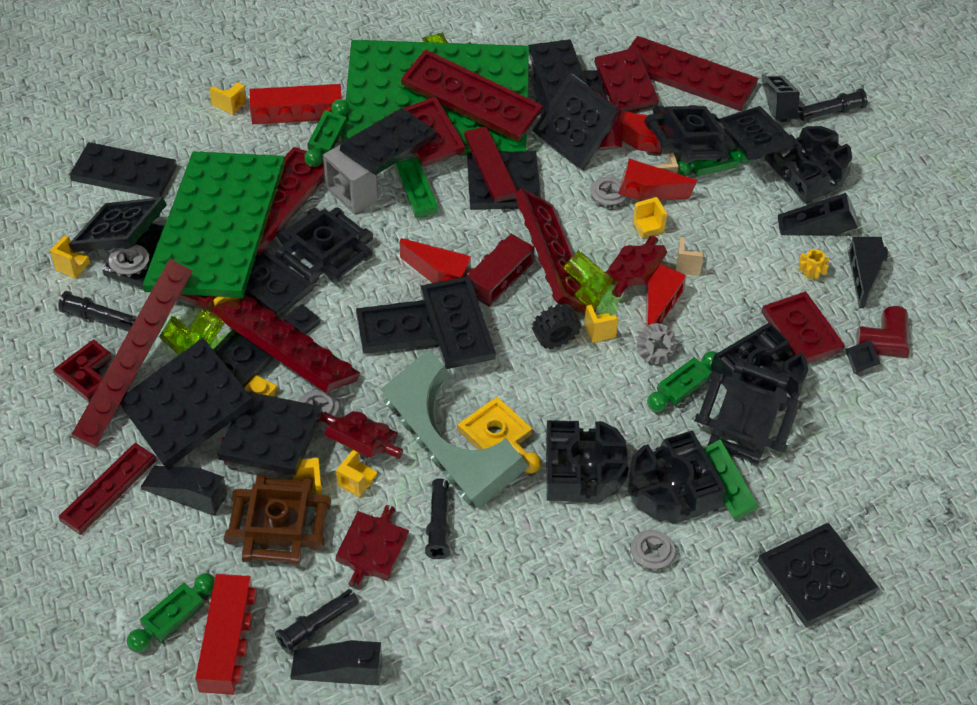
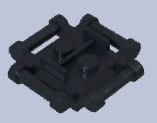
M657 105L653 108V114L648 115L644 120L647 128L653 131L660 142L662 152L670 154L674 150H679L683 163H692L693 160L726 162L729 152L736 148L734 140L728 137L719 124L720 120L717 115L710 113L706 106L664 107Z
M313 207L304 218L287 230L283 229L277 233V238L283 246L276 251L275 257L282 262L288 263L312 284L323 273L328 276L332 283L337 284L343 279V275L363 260L368 261L373 257L371 249L365 245L372 240L373 233L353 222L338 207L330 212L325 208L320 211ZM296 251L314 266L309 268L293 256L292 253ZM356 251L357 254L350 258V253Z
M739 357L732 377L711 370L709 376L711 381L700 413H696L694 419L695 422L714 428L707 446L718 441L722 431L757 443L754 451L721 439L729 453L751 461V464L756 466L760 463L765 446L786 453L788 448L786 443L798 409L801 410L804 403L784 395L790 375L783 372L778 374L746 363L745 359ZM742 373L777 384L776 391L774 392L740 380ZM724 383L729 386L716 420L711 418L710 414L720 385ZM782 403L788 407L777 438L773 440L769 437Z

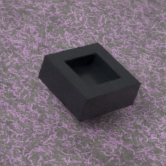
M301 304L284 317V322L292 324L296 330L306 335L320 324V319L306 306Z
M872 340L845 349L853 373L880 364Z

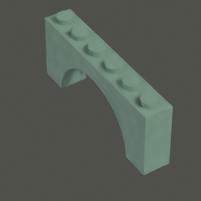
M428 349L381 389L387 397L383 401L393 413L396 410L399 411L401 416L398 417V420L407 430L412 427L416 432L412 437L423 449L427 446L431 452L427 455L437 467L441 464L444 466L446 471L442 474L452 485L457 483L462 488L458 493L468 505L473 502L480 509L525 471L529 465L506 438L489 448L468 450L456 447L441 437L435 420L436 401L441 389L452 375L433 352Z

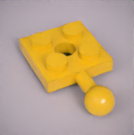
M495 397L457 424V431L477 450L494 446L506 438L529 465L524 472L533 474L540 470L542 465L540 456L534 452L527 453L519 445L532 435L533 428L500 398ZM493 426L499 427L502 430L498 433H492L488 429Z

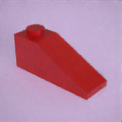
M622 111L620 114L622 141L636 150L660 154V142L653 131L648 129L644 123L648 115Z
M629 158L622 175L618 194L639 201L657 197L659 200L689 199L697 180Z
M404 238L400 239V258L432 283L465 277L471 269V256Z
M662 264L658 266L646 284L648 286L645 327L655 323L662 324L684 292L687 275Z

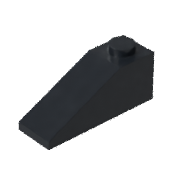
M784 75L762 76V84L771 115L779 122H790L791 119H798L800 91Z
M847 193L777 215L781 235H837L858 228L856 212Z
M852 237L848 256L859 308L865 307L883 262L887 261L888 249L884 247L882 237Z
M153 466L141 485V490L212 516L216 515L227 496L224 476L196 467L171 466L166 469L165 466Z
M350 640L294 650L290 679L379 686L382 666L381 642Z

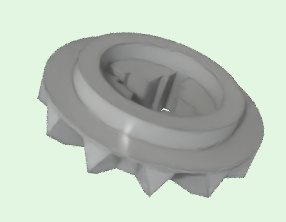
M603 177L591 185V199H595L596 205L602 203L605 208L607 205H612L615 208L617 204H623L627 197L618 194L621 184L619 179ZM611 189V195L607 196V192Z
M135 245L129 249L116 248L110 254L108 262L112 272H116L119 277L126 274L130 278L131 274L136 273L140 275L141 270L147 269V263L150 260L147 250L140 245ZM125 257L127 258V260L129 259L130 261H133L134 263H133V264H129L128 262L125 263Z
M659 323L650 324L639 333L637 350L646 362L662 364L668 362L675 355L678 343L675 333L668 326ZM661 337V343L666 349L657 348L654 351V344L648 339L658 340Z
M322 390L309 391L298 400V402L315 403V405L322 406L323 412L326 411L335 417L337 412H339L338 401L329 392L325 393Z
M645 530L633 538L630 553L633 556V561L639 563L642 569L651 568L655 572L658 568L666 569L668 564L673 562L675 545L665 533L657 530ZM648 547L652 550L658 549L657 556L653 553L647 554Z

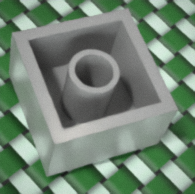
M339 145L323 154L326 189L353 214H357L377 202L378 187L376 175L339 151Z

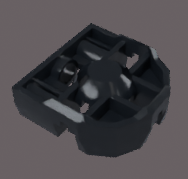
M806 126L802 128L798 138L789 134L792 137L793 146L786 148L782 152H772L765 155L764 159L805 203L842 187L849 175L853 158L851 147L847 143L842 146L839 144V134L823 126ZM830 177L835 181L834 184L830 182Z
M770 322L716 353L711 363L712 371L732 377L738 357L747 359L746 363L754 366H766L770 368L769 371L782 374V372L789 374L790 377L784 395L787 396L788 393L791 398L798 400L803 389L809 368L806 358L801 352L792 357L793 353L789 351L790 341ZM783 360V366L778 367V363ZM742 373L740 380L748 381L751 384L774 392L776 391L777 384ZM722 383L727 390L729 385ZM781 403L779 411L784 410L788 406Z
M547 420V501L599 503L605 498L616 494L626 481L629 470L627 444L619 430L602 421H595L594 428L584 431L583 428H579V421ZM594 441V445L589 444V448H584V444L579 445V442ZM558 452H566L565 460L567 467H558ZM580 454L581 460L576 462L573 458ZM595 480V492H591V495L581 492V481L590 482Z
M693 430L663 439L661 447H657L654 452L649 444L643 445L632 456L628 493L639 511L645 512L654 519L678 523L724 507L726 488ZM663 458L665 462L664 467L660 468L657 460ZM694 472L698 478L696 480H693ZM656 476L660 481L658 484L654 483V478ZM642 488L639 493H635L636 489ZM684 497L690 508L686 513L681 511L679 499Z

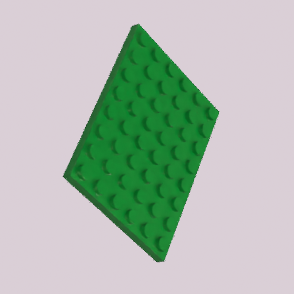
M351 39L345 100L349 105V113L345 116L347 117V123L342 131L341 142L394 113V111L429 99L401 85V78L425 49L528 98L529 46ZM440 104L465 145V152L458 155L467 156V153L471 151L465 140L464 131L485 127V125ZM487 127L498 152L526 151L527 132L518 142Z

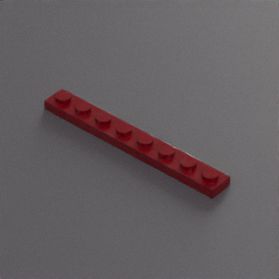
M169 259L72 432V438L96 449L190 279L193 270Z

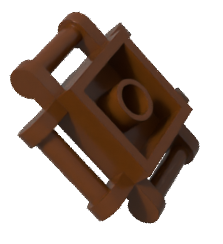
M257 475L252 489H235L233 491L231 500L234 503L229 528L225 531L223 540L230 545L244 543L242 562L252 563V560L289 562L291 566H300L302 547H308L314 551L324 549L325 538L323 534L325 521L332 499L327 495L312 494V478L289 480L266 478V475ZM249 502L245 528L242 530L240 525L244 504ZM315 507L316 514L312 534H304L308 508ZM254 544H261L262 549H254Z

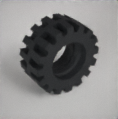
M556 304L554 308L552 306L548 307V310L540 312L541 315H537L536 321L532 323V330L540 345L545 349L548 347L549 349H554L555 346L558 348L562 344H568L569 340L576 338L575 335H578L580 333L579 329H581V323L576 313L567 304L562 306Z

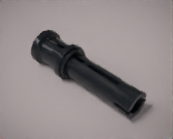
M862 88L849 94L840 93L837 98L799 107V111L802 112H799L798 115L801 121L838 111L848 113L850 109L858 107L863 109L867 107V95Z
M67 290L61 295L58 304L59 312L77 314L81 319H88L90 317L127 329L128 331H130L133 325L131 322H135L137 318L134 315L95 304L89 297L81 298L74 296L72 292Z
M442 478L432 481L431 520L426 527L428 544L425 547V554L432 559H444L450 554V547L447 545L448 537L451 534V528L447 523L449 482L447 480L444 481Z
M347 589L341 595L308 616L303 615L295 618V623L284 630L278 629L275 631V637L281 648L287 654L293 652V647L306 639H313L317 630L354 606H357L359 600L356 594L352 593L351 589Z

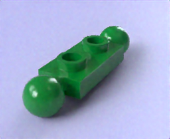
M335 100L331 105V112L324 111L307 143L309 149L305 154L307 165L311 167L320 166L323 162V154L334 148L347 123V117L345 116L349 113V105L345 100Z
M739 149L729 152L726 162L693 160L692 163H683L681 159L676 160L678 164L677 174L687 176L693 170L698 177L737 168L740 162L748 163L752 159L748 160Z
M706 352L702 356L701 362L693 357L658 383L657 391L651 393L647 399L649 409L654 412H662L666 409L668 400L676 406L710 380L711 363L717 352Z
M209 573L198 575L192 589L185 582L140 619L144 629H135L129 633L126 640L128 648L135 653H140L149 647L150 638L154 637L160 643L205 605L204 600L200 596L212 594L215 577Z

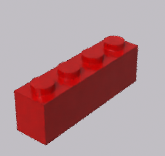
M341 84L249 89L252 124L320 121L324 111L331 112L332 103L335 100L342 99Z
M216 574L195 678L199 692L235 695L236 684H241L243 666H240L241 657H246L248 640L245 639V633L251 630L252 613H249L250 606L255 605L257 598V588L252 587L251 576Z

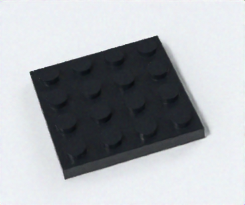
M201 338L127 392L120 405L161 463L168 469L256 403L207 341Z

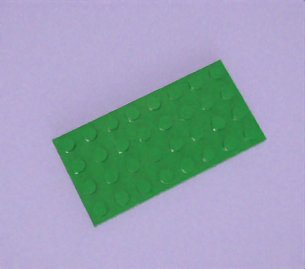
M192 151L144 279V292L152 291L166 264L171 259L193 270L181 294L243 298L283 173L285 157L279 155Z

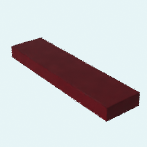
M487 126L464 131L465 140L494 203L516 198L515 193L517 190Z
M135 442L58 516L60 522L81 535L156 462L155 455Z

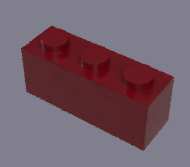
M512 233L506 239L499 241L496 248L490 254H486L481 262L474 269H470L465 276L470 277L477 300L490 307L534 263L535 247Z

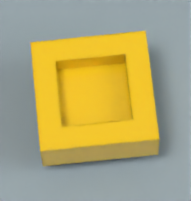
M257 375L244 388L248 392L273 397L278 392L277 385Z

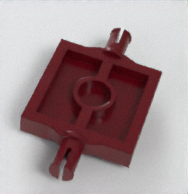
M650 235L642 246L628 245L620 250V253L602 277L605 285H616L612 290L613 296L621 297L625 289L630 286L647 284L668 253L664 245H656L658 243L656 236Z
M325 411L320 418V422L328 425L325 436L369 458L376 454L386 453L396 459H400L403 454L402 448L393 445L396 442L398 432L390 429L387 424L375 422L367 418L364 413L352 411L342 418H337Z
M385 505L380 518L357 511L335 558L336 562L347 565L354 571L348 582L350 587L353 588L355 584L354 589H359L364 576H375L388 581L409 536V530L390 522L396 512L393 506L390 508V505Z

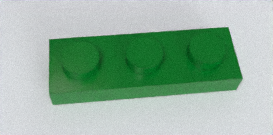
M413 158L395 163L396 172L414 217L418 218L438 213V205L418 159Z
M719 439L704 448L705 453L726 488L725 505L733 519L737 521L760 508L722 440Z

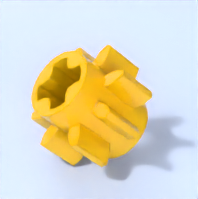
M809 249L807 255L801 253L798 271H802L806 278L819 279L821 274L826 275L828 272L829 257H825V254L818 249Z

